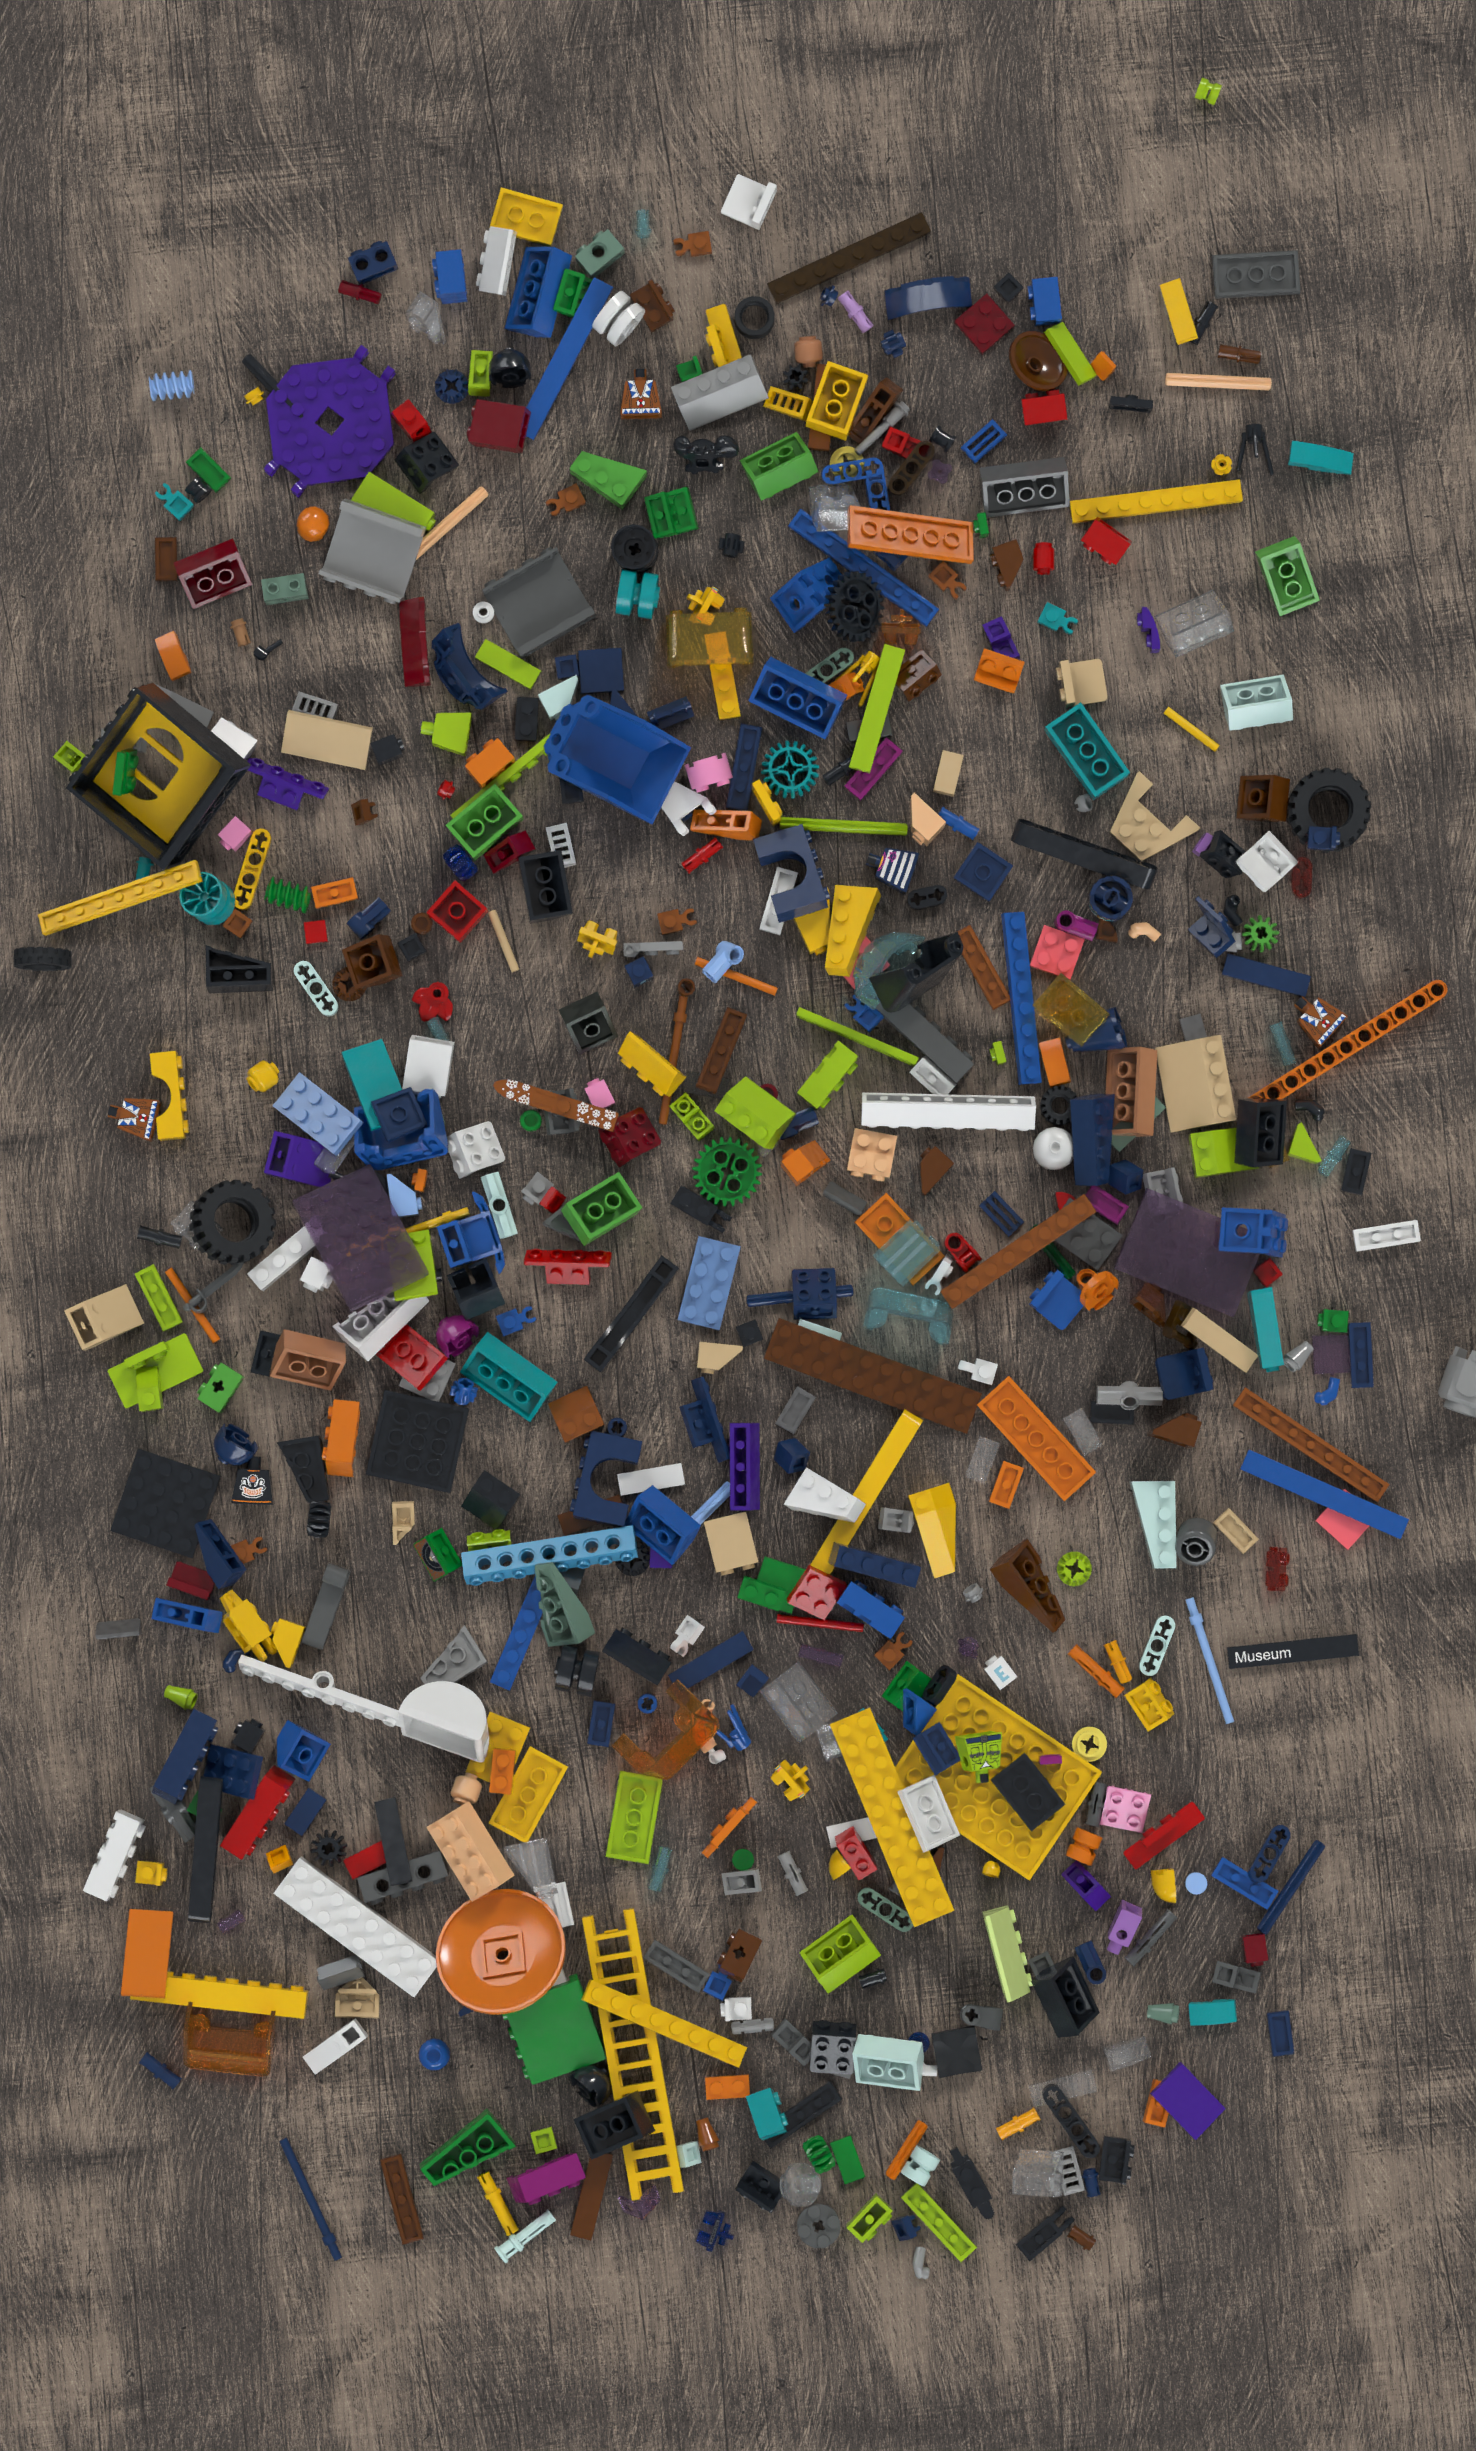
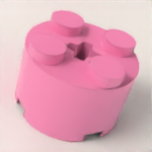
M726 753L722 754L721 759H718L717 755L695 761L693 762L694 767H689V764L684 765L691 789H696L697 793L709 790L710 784L717 783V787L729 784V779L733 778Z

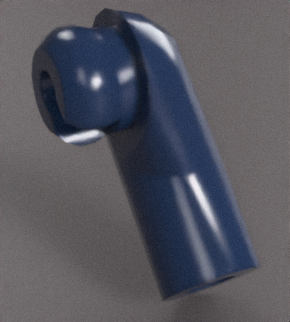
M241 1648L230 1650L222 1662L225 1672L233 1673L236 1670L235 1665L240 1659L241 1654L251 1657L250 1651L244 1653Z

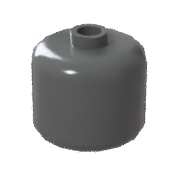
M1197 1517L1188 1519L1181 1524L1177 1531L1175 1550L1177 1556L1188 1565L1200 1566L1211 1561L1216 1552L1218 1534L1213 1524L1206 1519Z

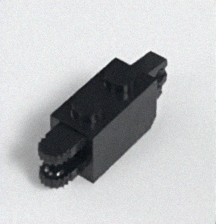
M956 2146L949 2150L954 2159L950 2163L951 2169L972 2208L977 2207L982 2217L989 2220L995 2213L989 2201L992 2199V2196L971 2157L968 2154L962 2156Z

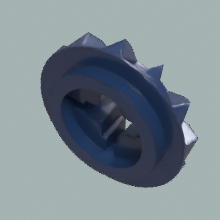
M447 369L440 373L436 379L435 392L439 399L445 403H458L468 394L469 383L463 373L456 369ZM446 380L451 383L457 381L455 386L458 393L453 389L446 390L448 388Z

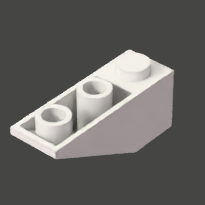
M355 2018L304 2055L303 2059L316 2075L366 2039L368 2034Z

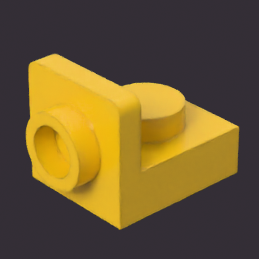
M138 1860L135 1883L161 1886L163 1881L167 1880L168 1870L164 1868V1863Z

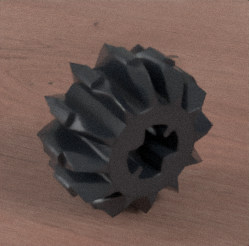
M312 1501L310 1503L307 1523L308 1536H314V1538H326L328 1536L331 1516L330 1503H325L324 1501Z
M328 1829L324 1830L325 1838L318 1833L316 1836L320 1842L316 1840L311 1842V1844L318 1846L311 1849L310 1852H318L319 1855L314 1857L315 1861L321 1857L323 1858L321 1866H324L326 1861L329 1860L330 1867H333V1858L336 1862L341 1863L342 1860L338 1854L341 1856L347 1855L341 1848H346L348 1844H340L344 1836L341 1835L336 1839V1830L332 1832L331 1837L329 1836ZM330 1842L335 1850L327 1854L325 1852L326 1849L323 1847Z

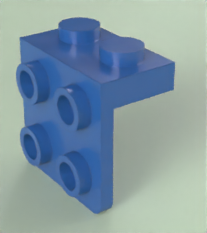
M1057 1270L1055 1273L1049 1272L1043 1280L1046 1284L1041 1290L1035 1289L1029 1297L1032 1300L1029 1305L1059 1330H1064L1082 1309L1083 1305L1080 1302L1081 1291L1063 1277L1064 1274Z

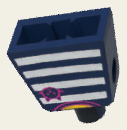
M885 848L882 857L869 853L866 866L877 869L876 880L906 895L919 853Z

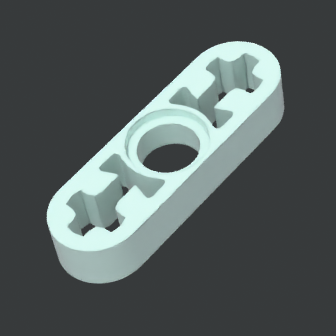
M298 962L294 967V974L323 1015H335L339 1007L338 1002L309 962ZM300 966H303L305 968L309 967L310 969L307 971L311 978L313 977V975H315L316 978L311 979L305 985L304 981L308 980L303 974H298L300 972ZM313 983H320L322 985L320 994L314 995L310 992V986ZM327 992L329 995L325 996L329 1003L334 1002L332 1005L333 1010L324 1011L325 1004L322 1000L317 1002L316 999L323 997Z
M1160 1616L1154 1624L1139 1662V1669L1144 1675L1152 1676L1159 1670L1175 1629V1622L1169 1616ZM1165 1619L1169 1620L1168 1624L1171 1625L1170 1629L1164 1631L1163 1635L1168 1636L1166 1640L1161 1636H1154L1156 1631L1158 1633L1161 1632L1162 1627L1159 1623L1160 1621L1164 1622ZM1155 1639H1159L1163 1643V1649L1160 1652H1154L1151 1649V1643ZM1149 1651L1153 1655L1160 1656L1159 1660L1153 1659L1152 1665L1155 1666V1669H1150L1149 1672H1146V1667L1143 1666V1663L1149 1662L1151 1657L1146 1656L1147 1652Z

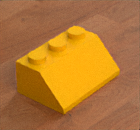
M631 1031L627 1034L618 1052L623 1057L620 1061L629 1069L633 1066L638 1070L636 1075L644 1082L649 1080L653 1083L652 1089L660 1096L665 1094L670 1097L685 1080L686 1076L641 1037Z

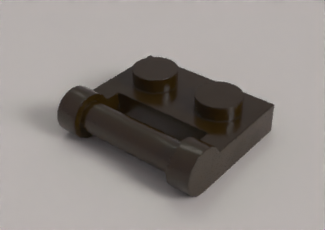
M1175 1300L1162 1334L1168 1339L1173 1338L1184 1344L1185 1348L1194 1350L1198 1345L1197 1337L1189 1331L1185 1336L1176 1330V1325L1181 1326L1193 1307L1182 1301Z

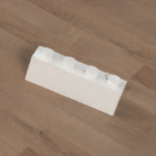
M313 1218L247 1274L261 1291H265L325 1241L329 1235L318 1221Z

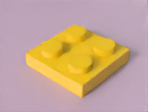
M760 779L753 782L752 791L774 827L781 821L782 810L777 801L772 802L770 798L772 793L766 782L762 784Z

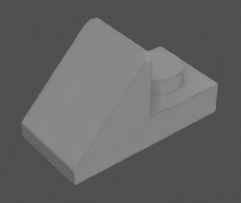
M752 1868L744 1871L722 1873L725 1895L762 1891L759 1869Z

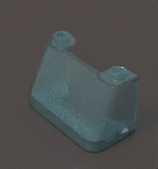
M877 1287L870 1292L862 1328L873 1330V1328L882 1327L887 1320L888 1313L929 1322L928 1331L931 1338L936 1341V1344L944 1346L949 1344L954 1309L950 1307L948 1302Z

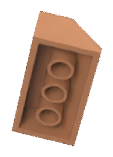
M1145 1047L1108 1050L1105 1094H1115L1113 1128L1120 1121L1134 1123L1133 1129L1112 1130V1135L1153 1136L1157 1050Z

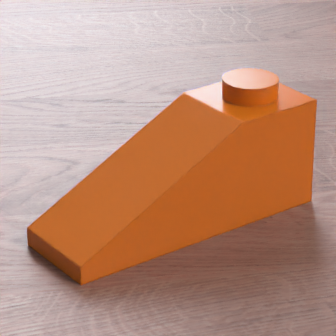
M694 809L690 830L737 840H753L759 837L762 820L752 811L717 810L713 815H709L705 810Z

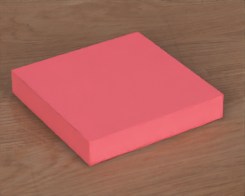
M1326 1508L1315 1520L1347 1550L1369 1527V1525L1330 1508Z

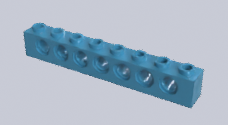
M633 1525L462 1552L461 1557L466 1584L477 1586L487 1581L501 1582L506 1578L521 1579L526 1575L535 1574V1565L538 1563L553 1562L559 1572H564L569 1568L578 1567L583 1569L588 1568L590 1565H608L613 1561L619 1560L628 1562L633 1560V1558H638L635 1531ZM613 1544L619 1545L616 1549H609ZM591 1548H598L594 1553L588 1552ZM576 1551L575 1555L567 1556L568 1552ZM550 1554L555 1555L554 1558L550 1560L545 1559L546 1556ZM533 1558L530 1563H524L525 1559ZM507 1561H511V1562H512V1563H511L509 1566H507V1567L502 1566L503 1563H505V1562H507ZM490 1565L487 1570H481L482 1566Z

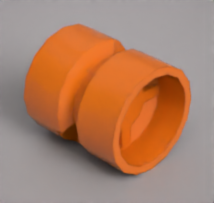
M1077 1827L1072 1837L1074 1843L1069 1845L1066 1856L1092 1866L1096 1856L1094 1850L1099 1849L1103 1837Z

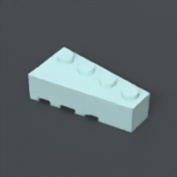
M1131 1481L1130 1485L1152 1568H1176L1175 1481Z

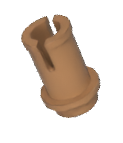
M243 618L232 621V626L230 627L234 631L238 647L251 644L245 626L247 623L244 622Z

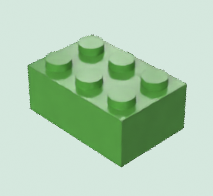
M620 1172L567 1202L561 1209V1212L583 1246L637 1215L642 1206Z

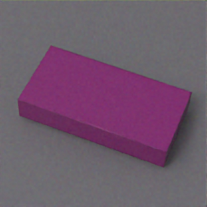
M1090 1186L1085 1194L1097 1213L1118 1225L1129 1206L1098 1186Z

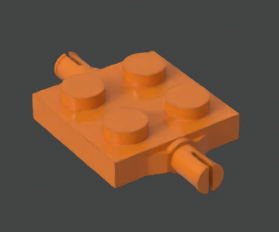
M750 1797L737 1810L733 1807L725 1816L726 1823L723 1826L718 1824L710 1835L713 1837L701 1853L709 1858L745 1815L749 1814V1811L757 1802Z

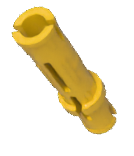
M490 2171L477 2176L485 2192L484 2196L486 2200L489 2199L506 2236L517 2232L519 2228L500 2194L502 2191L500 2187L497 2188Z

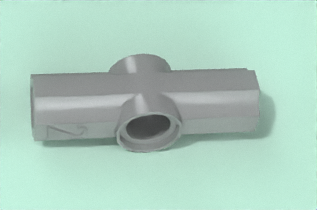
M1126 1381L1120 1386H1097L1096 1404L1121 1405L1125 1410H1134L1139 1405L1162 1406L1163 1402L1161 1387H1138L1135 1382Z

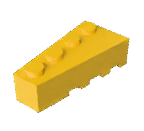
M835 885L825 969L828 975L850 977L860 952V946L867 934V928L874 916V910L881 898L878 888Z

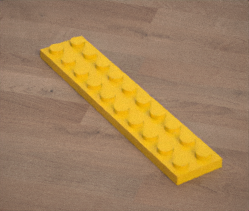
M870 1707L831 1723V1729L913 1926H919L954 1911L930 1850L922 1851L898 1795V1791L904 1788Z

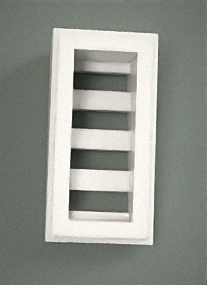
M567 823L546 827L551 852L568 846L569 850L562 851V856L570 854V858L563 859L564 868L577 865ZM564 830L565 834L552 837V832ZM566 838L567 842L554 845L553 841Z

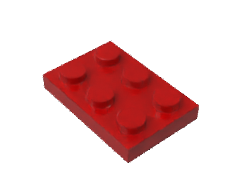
M407 1324L376 1353L381 1360L419 1391L424 1388L448 1359Z

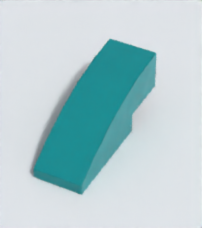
M1292 441L1288 465L1306 467L1308 470L1351 475L1354 453L1312 443Z

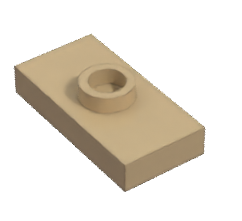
M1227 1508L1213 1522L1242 1554L1259 1540L1230 1508Z

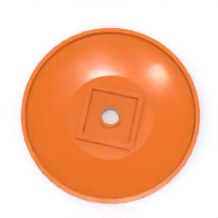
M492 1890L473 1902L469 1899L463 1903L446 1921L436 1948L437 1970L447 1991L463 2006L484 2014H508L532 2005L550 1990L563 1967L566 1941L559 1919L553 1910L541 1899L520 1890ZM501 1951L508 1952L507 1958L503 1960L498 1959L497 1956Z

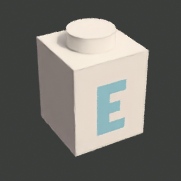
M994 1655L985 1662L987 1666L984 1670L999 1690L1017 1678V1675L1002 1656L997 1658Z

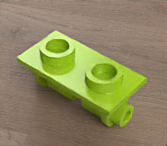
M497 1529L492 1533L484 1534L482 1532H475L467 1536L468 1551L487 1549L488 1546L493 1548L512 1545L510 1530Z

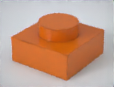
M418 1168V1173H413L411 1185L415 1186V1191L424 1193L428 1175L427 1170Z

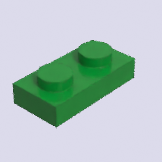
M744 1576L737 1598L779 1611L786 1589Z

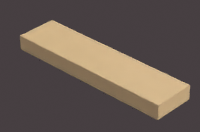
M1195 1308L1191 1309L1181 1324L1183 1328L1245 1373H1247L1258 1357V1354Z

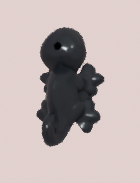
M727 435L719 436L715 443L708 439H697L690 442L685 436L677 437L673 443L676 453L682 458L688 459L689 464L685 466V471L692 474H697L704 470L717 474L719 470L724 468V464L717 461L716 458H734L739 453L737 441Z

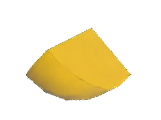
M837 1849L831 1855L829 1861V1873L833 1880L851 1869Z
M1174 1869L1150 1870L1152 1886L1157 1896L1168 1903H1176Z

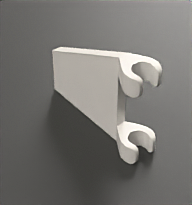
M675 781L661 807L682 836L688 834L689 829L681 819L699 805H702L709 815H713L717 811L708 798Z

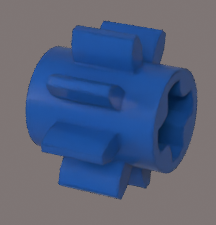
M461 1378L458 1382H453L450 1395L454 1396V1401L457 1404L467 1405L469 1402H474L478 1388L473 1387L474 1383L470 1379Z

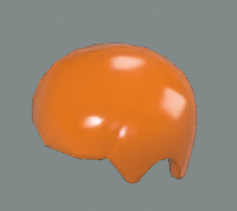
M316 506L305 508L297 519L298 534L304 540L310 542L321 540L329 528V517L326 512Z

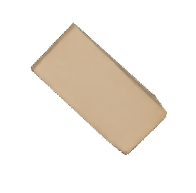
M943 750L933 792L954 797L964 755Z

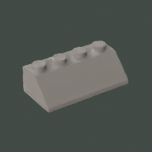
M751 354L671 387L689 431L769 399Z

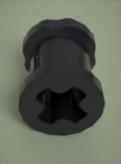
M938 425L931 435L929 442H935L944 448V452L947 453L956 440V436L949 435Z

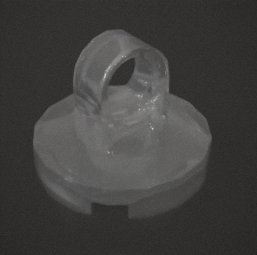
M799 2162L789 2165L785 2174H782L780 2177V2190L783 2198H787L791 2203L790 2205L795 2207L811 2205L817 2199L821 2189V2179L818 2173L808 2163Z

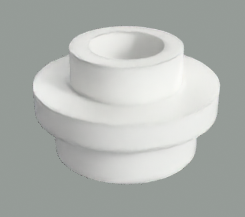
M479 602L473 608V616L479 623H488L494 617V609L488 602ZM481 609L488 611L485 616L479 614Z

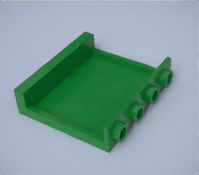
M577 1974L569 1976V1981L551 1987L543 1997L532 2005L516 2012L502 2014L504 2021L509 2020L511 2026L508 2027L511 2040L515 2039L518 2046L515 2047L519 2060L523 2059L525 2066L522 2067L525 2079L530 2078L532 2085L607 2059L589 2005L581 2000L584 1991Z

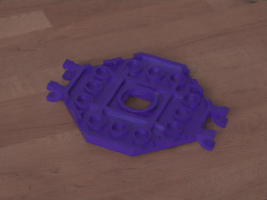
M362 345L357 349L353 358L292 365L276 385L280 390L275 392L273 389L266 398L273 459L264 467L265 473L273 477L278 468L282 466L297 477L299 481L291 488V491L298 498L307 486L328 482H343L352 479H365L368 472L373 473L394 446L387 385L396 373L388 365L381 377L378 378L361 365L362 361L369 354L368 349ZM287 398L293 403L291 408L285 402ZM327 408H330L344 419L332 436L316 424Z

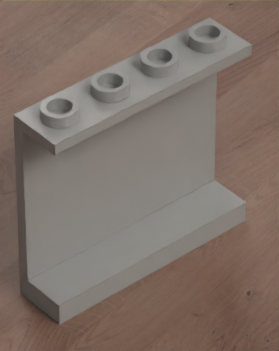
M345 498L341 501L339 508L341 509L324 566L320 569L319 574L323 575V579L335 583L337 580L344 583L343 586L352 590L359 588L364 590L363 593L368 596L376 597V595L384 597V601L388 603H400L404 598L426 527Z

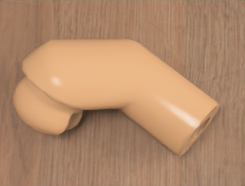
M1147 922L1134 923L1128 930V934L1132 938L1146 935L1153 942L1161 935L1160 932Z

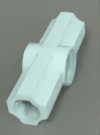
M499 1172L482 1176V1184L499 1238L503 1239L518 1234ZM496 1200H503L505 1202V1208L502 1211L494 1210L493 1204Z

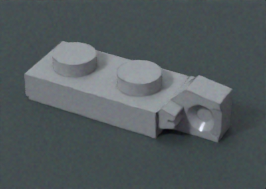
M682 941L624 943L623 949L624 956L636 957L641 951H645V956L658 955V951H666V955L679 954V950H684Z

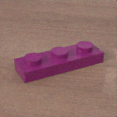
M886 737L877 748L870 773L858 770L844 787L861 801L903 751Z

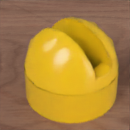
M994 1861L986 1862L982 1874L999 1878V1864Z

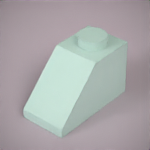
M577 675L538 694L539 700L550 721L553 719L557 721L563 707L572 704L579 683Z

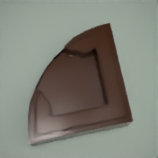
M1099 919L1096 939L1117 943L1118 937L1113 925L1109 921Z

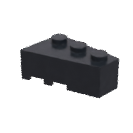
M205 945L206 988L209 994L273 991V969L271 963L247 956H239L229 951H221Z

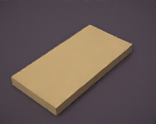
M288 710L281 752L365 770L373 728Z

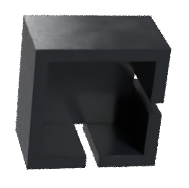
M487 1258L469 1266L475 1280L474 1284H471L465 1268L447 1275L465 1321L505 1304Z

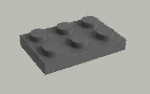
M1069 1198L1066 1204L1063 1206V1208L1071 1202H1073L1074 1200ZM1093 1214L1055 1241L1098 1271L1123 1235Z

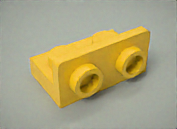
M1151 1677L1124 1695L1147 1731L1152 1730L1174 1715L1172 1704L1164 1698L1159 1684L1153 1681Z

